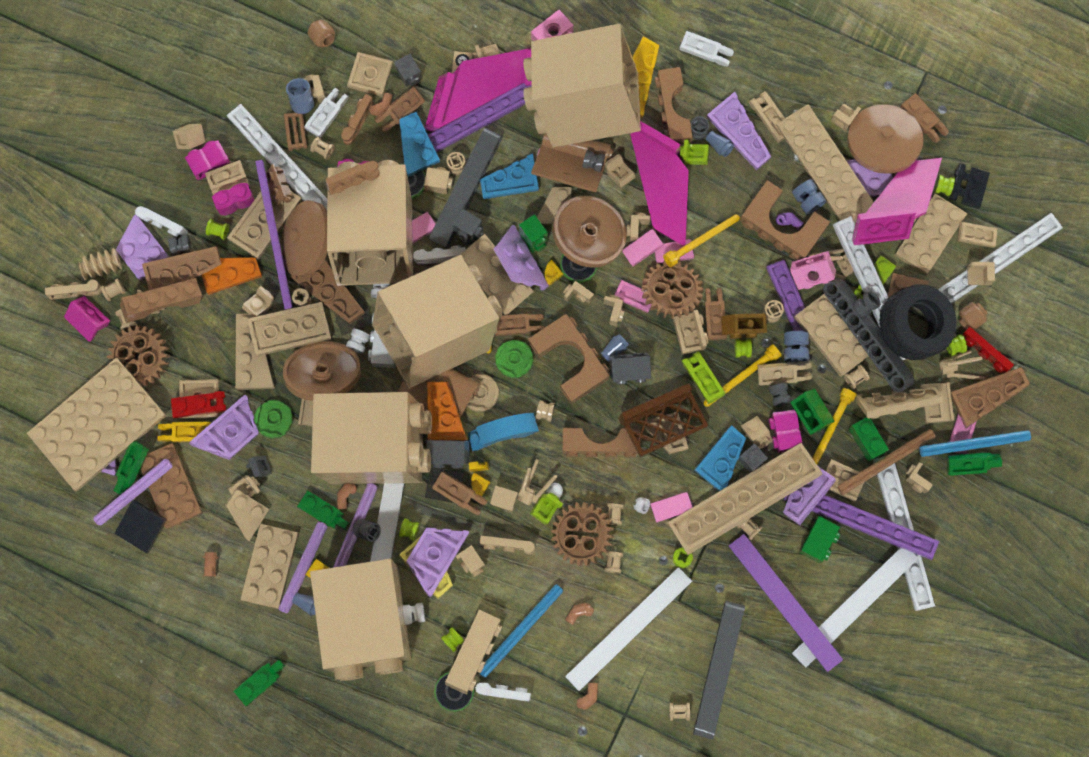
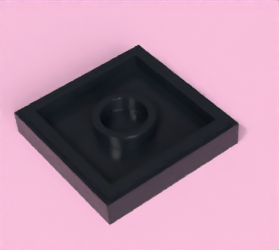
M132 500L114 534L147 554L150 552L167 519L138 501Z

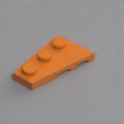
M220 258L221 265L201 275L208 295L262 277L256 258Z
M427 382L428 410L431 411L432 431L431 434H428V440H467L449 383Z

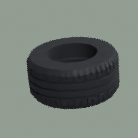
M925 284L912 285L891 295L884 303L879 319L881 334L887 346L898 356L909 360L929 358L947 349L954 339L957 326L955 311L949 299L938 289ZM911 306L919 309L927 319L928 333L925 339L915 335L909 327L907 316Z

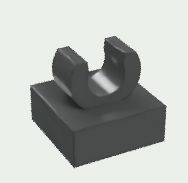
M256 456L248 459L249 464L246 465V468H251L253 474L249 475L250 478L252 476L254 478L266 477L272 474L266 456Z

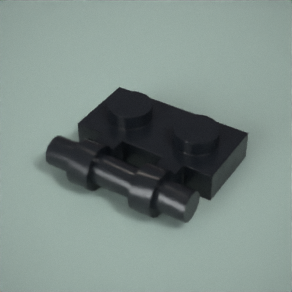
M959 164L958 169L954 173L955 181L949 199L956 201L957 197L961 196V204L979 209L990 172L972 167L968 174L965 172L966 165ZM962 180L967 181L965 189L960 187Z

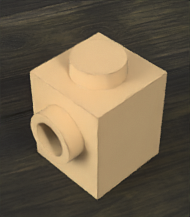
M428 167L424 182L425 191L448 194V189H452L453 185L450 171L443 167H437L436 169Z

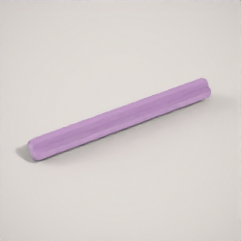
M168 459L161 461L93 518L95 523L103 525L173 467L172 463Z
M367 484L333 568L346 566L357 540L353 532L354 525L359 519L366 518L377 491L375 484Z
M317 522L281 601L279 610L284 613H289L293 604V597L298 593L306 576L305 574L326 532L327 525L323 522Z

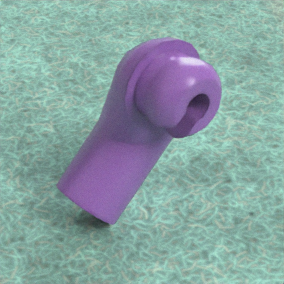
M791 212L781 213L776 217L778 225H792L797 230L804 225Z

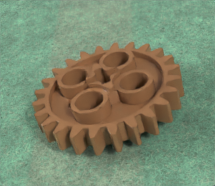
M663 261L662 266L657 263L655 269L651 267L649 273L646 272L645 279L642 281L641 291L644 292L642 298L646 299V305L651 304V311L655 308L657 309L656 315L663 312L664 318H666L667 314H670L671 319H673L674 315L677 314L680 319L682 313L688 316L689 310L693 312L699 306V300L703 296L702 281H697L699 274L693 275L694 269L687 270V264L681 267V262L679 261L677 265L669 267Z
M136 325L135 330L129 326L128 332L122 329V336L115 335L117 342L111 341L114 347L108 348L112 355H108L107 358L112 359V361L118 358L123 365L128 362L125 367L140 385L142 383L143 386L147 387L148 381L154 384V377L160 379L159 372H166L162 368L163 365L169 364L164 361L165 358L170 357L164 354L169 348L162 346L166 341L163 339L159 340L161 334H155V330H149L146 326L141 328V326ZM144 339L145 344L142 348H140L139 342L140 340ZM125 349H128V356L124 358L123 352ZM153 355V362L148 364V358ZM137 365V372L133 374L132 368Z
M583 502L582 507L580 503H576L575 508L572 505H568L569 511L562 509L563 516H556L560 520L559 523L553 522V525L557 527L555 530H551L552 533L556 534L551 540L557 541V544L553 547L556 549L560 548L557 554H565L563 560L567 561L570 558V564H574L576 560L577 566H582L583 561L586 566H589L590 560L596 564V557L603 559L602 552L609 553L606 546L613 545L609 542V539L614 538V536L609 535V532L613 531L614 528L608 527L612 521L605 520L608 514H601L602 508L599 507L595 510L594 504H591L589 508L586 502ZM576 518L578 524L576 528L573 529L571 527V521ZM595 520L596 528L591 530L589 528L590 522ZM566 532L597 533L599 537L567 535ZM574 538L576 544L573 548H570L569 541ZM590 540H593L594 548L589 550L587 544Z

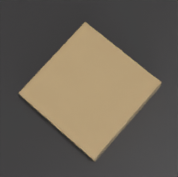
M357 52L347 87L383 97L394 64L393 61Z
M218 379L180 380L179 397L219 391ZM211 400L212 406L216 405V400ZM219 413L182 417L180 419L218 418Z

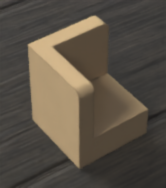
M843 104L839 110L837 109L831 122L847 131L861 108L857 107L856 110H853L846 104Z
M188 124L173 131L177 149H192L205 143L201 124Z
M971 262L967 266L968 285H992L995 281V262Z
M495 486L490 504L505 509L506 512L513 513L518 492Z

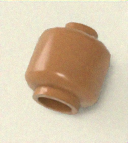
M317 20L311 23L308 29V37L316 46L321 48L328 47L334 42L335 31L325 20Z
M970 302L959 311L961 319L958 321L965 329L971 327L973 330H976L987 321L986 315L988 313L979 302Z

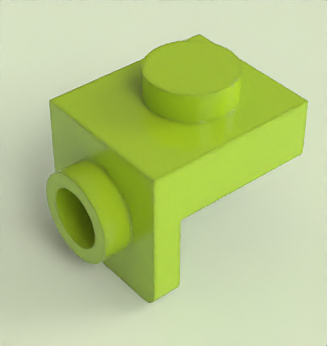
M684 140V146L680 148V156L683 157L685 164L708 165L710 147L706 144H690L689 140Z
M553 493L542 494L530 515L546 525L551 520L556 509L561 508L563 503Z

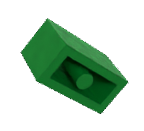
M535 214L519 224V233L532 253L535 251L540 252L547 246L548 232Z
M815 389L804 392L790 402L810 435L822 431L835 422Z
M866 417L849 428L867 462L876 459L889 450L870 418Z
M818 516L799 553L818 563H822L823 560L827 561L832 552L829 549L832 542L836 544L841 533L838 532L840 527Z

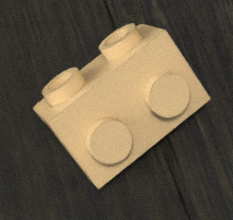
M693 310L688 316L684 314L680 319L678 316H674L673 323L681 354L704 350L708 344V336L706 332H703L702 326L704 321L698 310Z

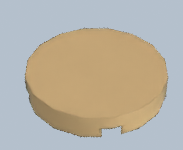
M476 374L470 377V379L480 384V389L467 407L475 412H485L493 408L499 398V388L496 382L485 374Z

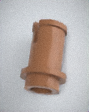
M205 552V556H203L205 559L203 576L215 577L217 553Z

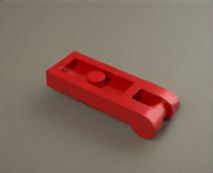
M217 391L208 394L171 398L172 417L182 418L225 412L227 410L224 404L225 392ZM211 400H216L215 406H212Z

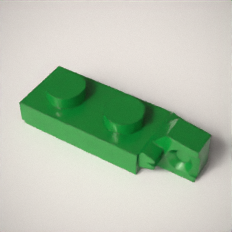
M133 441L128 446L117 470L116 476H118V481L113 491L118 494L124 493L133 485L149 449L139 442Z
M991 453L950 455L947 460V473L949 476L987 473V470L991 468L1002 467L1003 460L1000 454Z
M308 490L297 506L330 528L335 529L338 525L346 530L350 524L342 519L344 514L339 509Z
M278 660L272 666L270 663H267L233 692L247 707L278 681L277 679L280 677L278 672L285 665L281 660Z

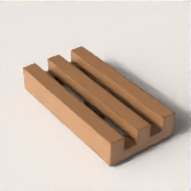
M284 114L288 150L307 149L303 114ZM296 117H299L302 143H299ZM289 118H292L295 144H292Z

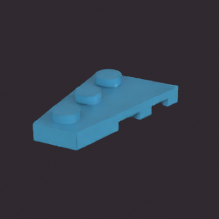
M417 112L399 119L407 176L409 177L439 163L440 159Z
M533 153L519 162L512 163L509 167L480 179L483 199L539 191L537 176L531 174L534 166Z
M732 425L729 426L694 471L718 491L723 490L727 487L732 477L746 437Z

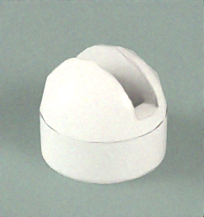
M553 483L549 486L546 493H553L560 499L563 489L559 483Z
M637 498L635 500L636 505H633L634 509L639 513L646 514L650 507L649 499Z

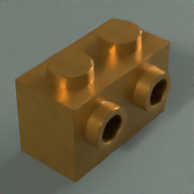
M732 314L721 316L722 336L730 335V339L742 338V335H746V338H757V334L767 333L766 314Z

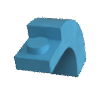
M525 413L482 424L467 434L472 451H478L500 441L527 437L539 430L534 413Z

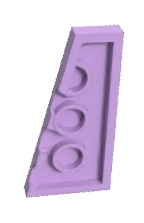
M735 92L707 114L710 122L726 139L732 141L731 144L734 145L756 171L770 160L771 155L761 137L755 131L752 121L749 120Z

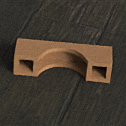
M677 67L658 70V75L655 77V86L660 91L658 104L659 106L662 105L663 108L661 121L666 125L664 135L680 145L684 144V140H689V143H691L693 136L690 120L679 116L674 111L671 103L675 95L680 93L683 88L681 69Z
M195 278L122 297L120 308L125 322L128 323L143 319L152 312L171 306L184 308L199 304L202 294Z
M563 428V454H566V457H578V454H586V457L595 458L597 454L605 455L607 458H615L617 455H624L625 458H635L638 455L626 429H620L617 437L611 442L599 444L589 440L582 428ZM632 429V431L640 433V429Z

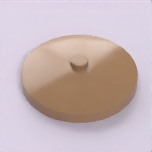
M875 105L862 110L855 117L848 130L847 143L852 156L863 167L877 173L891 174L907 169L918 159L923 147V132L918 121L904 109L892 105Z
M592 196L574 197L566 201L559 208L553 219L552 233L557 247L569 260L581 266L602 267L608 265L620 255L625 246L627 238L625 223L618 211L602 199Z
M310 200L299 203L291 211L285 222L281 236V253L284 266L292 275L300 277L312 275L319 269L327 255V210L321 203Z
M330 341L316 342L299 348L288 357L283 367L284 382L288 390L295 396L313 401L314 394L347 393L356 385L361 375V366L357 354L344 344Z

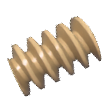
M112 248V254L105 250L104 256L97 252V258L90 254V260L82 256V262H79V268L84 280H88L89 275L91 278H95L96 273L99 276H103L104 272L110 274L111 269L113 272H117L118 267L122 270L120 257L114 248Z

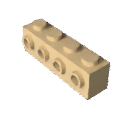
M481 610L478 611L445 681L446 686L466 695L469 690H474L477 683L475 676L477 672H482L486 663L483 659L486 654L490 655L494 646L491 642L494 636H499L502 626H500L501 619Z

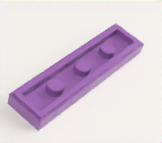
M785 260L767 266L766 269L784 307L792 330L804 331L794 316L805 309V306Z

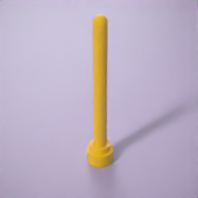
M735 214L677 251L670 250L663 254L665 263L669 267L678 264L680 257L738 222L740 216Z
M771 344L766 348L765 355L722 387L725 394L758 370L757 365H764L769 360L776 361L782 355L777 347ZM704 400V406L709 407L714 403L712 402L708 404L707 401Z
M842 389L839 395L840 403L833 415L835 422L827 427L812 458L817 465L847 405H850L857 395L849 389Z

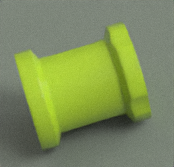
M210 219L206 226V235L210 236L212 234L225 240L228 236L230 225L227 223L220 224Z

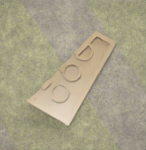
M236 314V389H275L266 355L257 357L255 355L247 322L248 318L253 317L249 314Z
M934 387L913 389L907 394L892 391L891 395L881 396L880 393H872V397L863 398V395L860 394L856 395V402L868 419H875L887 414L894 415L901 411H912L920 407L935 406L936 404L943 403V396Z

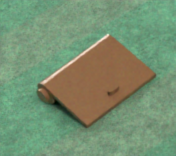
M544 133L542 145L531 174L596 192L605 169V163L608 159L612 158L614 149H611V144L597 140L552 147L547 133ZM587 150H591L595 154H605L601 173L593 168H582Z
M452 368L411 388H408L403 380L397 392H408L419 403L423 404L424 411L428 410L426 409L428 408L427 382H448L461 419L467 405L478 393L480 384Z

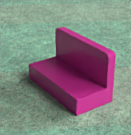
M85 296L72 301L64 315V318L89 342L94 339L97 331L107 327L110 323V320Z

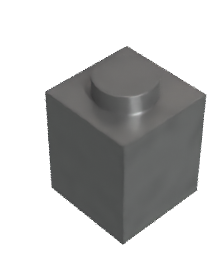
M411 54L394 62L395 69L406 87L416 85L422 79L421 71Z
M753 444L738 460L751 473L767 460V457L756 444Z

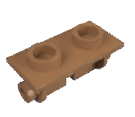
M272 164L266 172V178L271 190V196L276 206H279L282 201H285V203L291 202L293 195L289 185L282 186V184L287 183L283 169Z

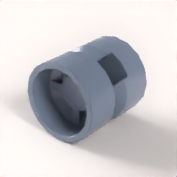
M302 78L290 81L286 86V92L292 110L298 114L308 113L315 105L309 82Z
M812 179L805 181L792 191L797 202H801V208L806 215L818 210L827 202L822 193L817 192L818 187Z
M790 331L784 333V345L787 346L784 349V361L796 363L799 361H809V349L806 348L809 344L808 332Z

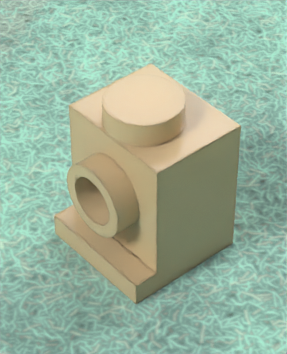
M472 545L455 556L458 561L463 560L460 563L466 573L470 571L474 578L484 572L485 564Z

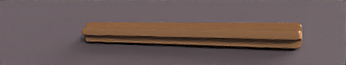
M931 429L925 431L837 487L841 495L848 493L934 439L935 434Z

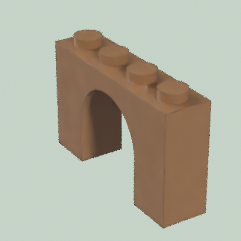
M767 180L743 213L740 221L745 228L756 231L763 240L768 239L772 242L776 249L787 252L794 261L806 258L827 229L830 221L814 211L800 231L793 234H784L777 231L770 222L769 212L780 198L783 190Z
M565 314L530 337L528 343L538 358L561 345L573 346L581 352L584 358L582 370L560 386V390L572 405L608 381L610 370L605 363L601 364L597 359L599 358L597 351L594 348L590 349L587 344L589 341L583 332L579 333L576 329L578 325L575 320Z

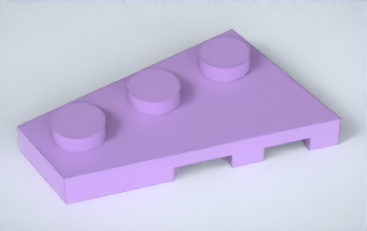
M821 468V476L789 495L783 513L798 525L802 524L836 481L835 477Z

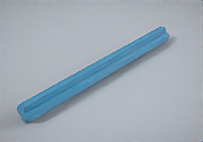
M1029 430L933 444L921 446L919 451L920 455L925 457L1030 441L1031 433Z
M554 585L489 657L480 673L483 677H487L563 593V589L560 586Z

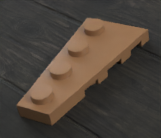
M214 246L143 263L142 267L148 289L153 290L194 279L222 263L218 248Z
M325 259L319 269L310 276L290 275L291 279L347 323L351 324L365 314L345 286H337L333 270Z
M1021 367L951 392V399L966 429L1027 388L1030 383Z

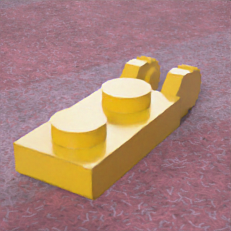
M211 422L158 424V429L172 430V435H160L157 437V441L190 442L208 427Z

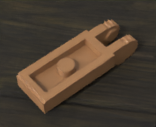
M412 86L384 109L385 111L374 120L376 123H379L389 115L392 120L382 127L383 132H387L395 124L400 123L399 119L410 115L425 100L417 89Z
M916 93L900 106L918 121L922 132L927 134L933 142L937 143L940 140L938 134L932 129L934 126L943 136L948 134L949 130Z
M365 94L363 99L361 98L358 101L357 111L349 119V127L344 128L343 133H341L344 144L349 146L354 143L353 141H355L370 112V107L374 105L371 96Z
M372 160L326 178L329 194L341 193L345 189L353 185L357 186L365 180L372 181L375 178L377 179L380 176L378 163Z
M705 288V316L708 341L727 339V335L722 336L721 316H725L722 288H717V301L711 302L710 288Z
M502 315L499 318L497 333L494 336L537 333L544 329L545 326H529V321L544 320V315Z
M444 471L441 472L432 487L435 491L463 509L466 508L476 515H480L481 510L470 504V500L474 499L483 505H486L488 502L481 495L476 494L474 490Z

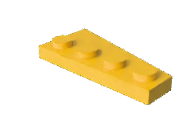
M644 36L632 56L638 71L640 118L644 116L648 91L659 49L657 43Z

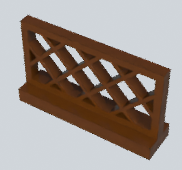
M689 383L620 414L618 420L621 425H624L639 457L708 427L691 393L692 388ZM689 399L692 405L690 411L680 407L682 401ZM670 407L676 410L674 418L663 415L665 408ZM679 411L689 415L686 423L676 420ZM654 415L659 417L657 426L647 423L648 416ZM691 416L698 418L702 425L698 427L689 425ZM662 419L672 422L670 430L659 427ZM634 422L642 424L640 433L632 431L629 424ZM675 423L685 427L682 434L679 435L672 432ZM645 426L655 429L653 438L642 435ZM658 431L668 434L666 441L661 442L655 439ZM641 438L651 442L649 449L642 450L639 444Z

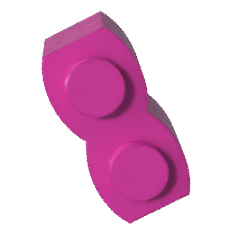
M218 140L207 142L202 149H194L185 157L197 180L205 178V173L230 164Z
M239 183L230 190H221L212 196L216 209L223 216L234 213L238 208H248L255 200L247 183Z
M788 410L772 413L771 418H769L770 430H774L775 437H772L773 448H777L778 453H781L802 443L796 411Z

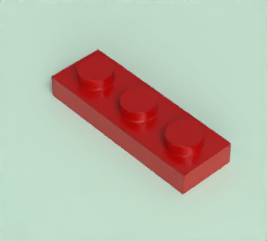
M971 327L962 334L966 345L975 348L978 351V355L985 360H989L993 364V368L998 372L1006 373L1014 366L1011 361Z

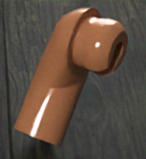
M384 93L382 102L372 105L369 110L370 113L379 116L391 104L393 95Z
M346 483L338 491L337 509H347V497L350 494L356 493L357 490L355 484Z
M588 603L575 605L565 620L573 625L579 616H591L594 609Z
M588 683V694L583 698H578V708L589 709L597 701L598 683Z

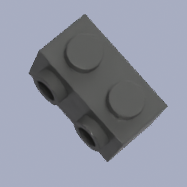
M464 209L460 211L452 224L454 235L465 245H472L484 234L482 220Z
M647 352L609 356L611 380L616 382V384H626L627 381L631 380L641 383L646 382V379H651L650 355Z
M427 440V449H430L431 464H433L434 468H444L445 464H452V468H463V465L469 464V440Z

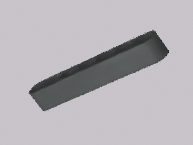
M484 128L431 232L430 241L448 248L454 237L452 224L462 209L467 211L481 183L480 179L484 177L501 143L502 135Z
M836 278L825 284L823 287L824 294L891 388L896 392H901L911 387L914 383L913 375L901 358L887 346L882 337L881 330L871 316L862 317L856 312L853 303L858 298L848 284L841 278ZM889 362L892 364L893 369L890 368Z
M729 601L724 603L693 735L712 740L714 738L745 605Z

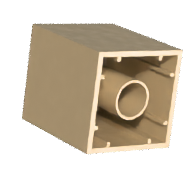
M621 24L531 41V58L524 59L523 64L526 78L528 81H532V87L524 88V100L528 111H537L534 114L538 134L547 133L552 147L641 131L638 71Z
M392 160L378 162L380 176L377 179L375 178L372 181L365 180L361 184L353 185L341 193L330 195L328 192L327 253L337 286L391 284L413 276L412 198L406 165H399ZM343 162L339 164L338 168H328V178L359 164Z
M461 255L377 292L372 326L408 388L488 352L494 334L497 333L498 321L502 317L501 306L494 296L486 297L480 287L483 285V278L479 269L474 264L467 266Z
M408 392L314 394L311 473L330 484L422 483V473H428L431 470L430 449H423V434H431L432 431L431 411H424L423 404L419 403Z
M392 559L310 571L323 669L334 672L335 680L340 681L364 678L363 667L375 666V673L380 675L403 672L402 661L411 660L407 626L405 625L403 614L404 604L399 569Z

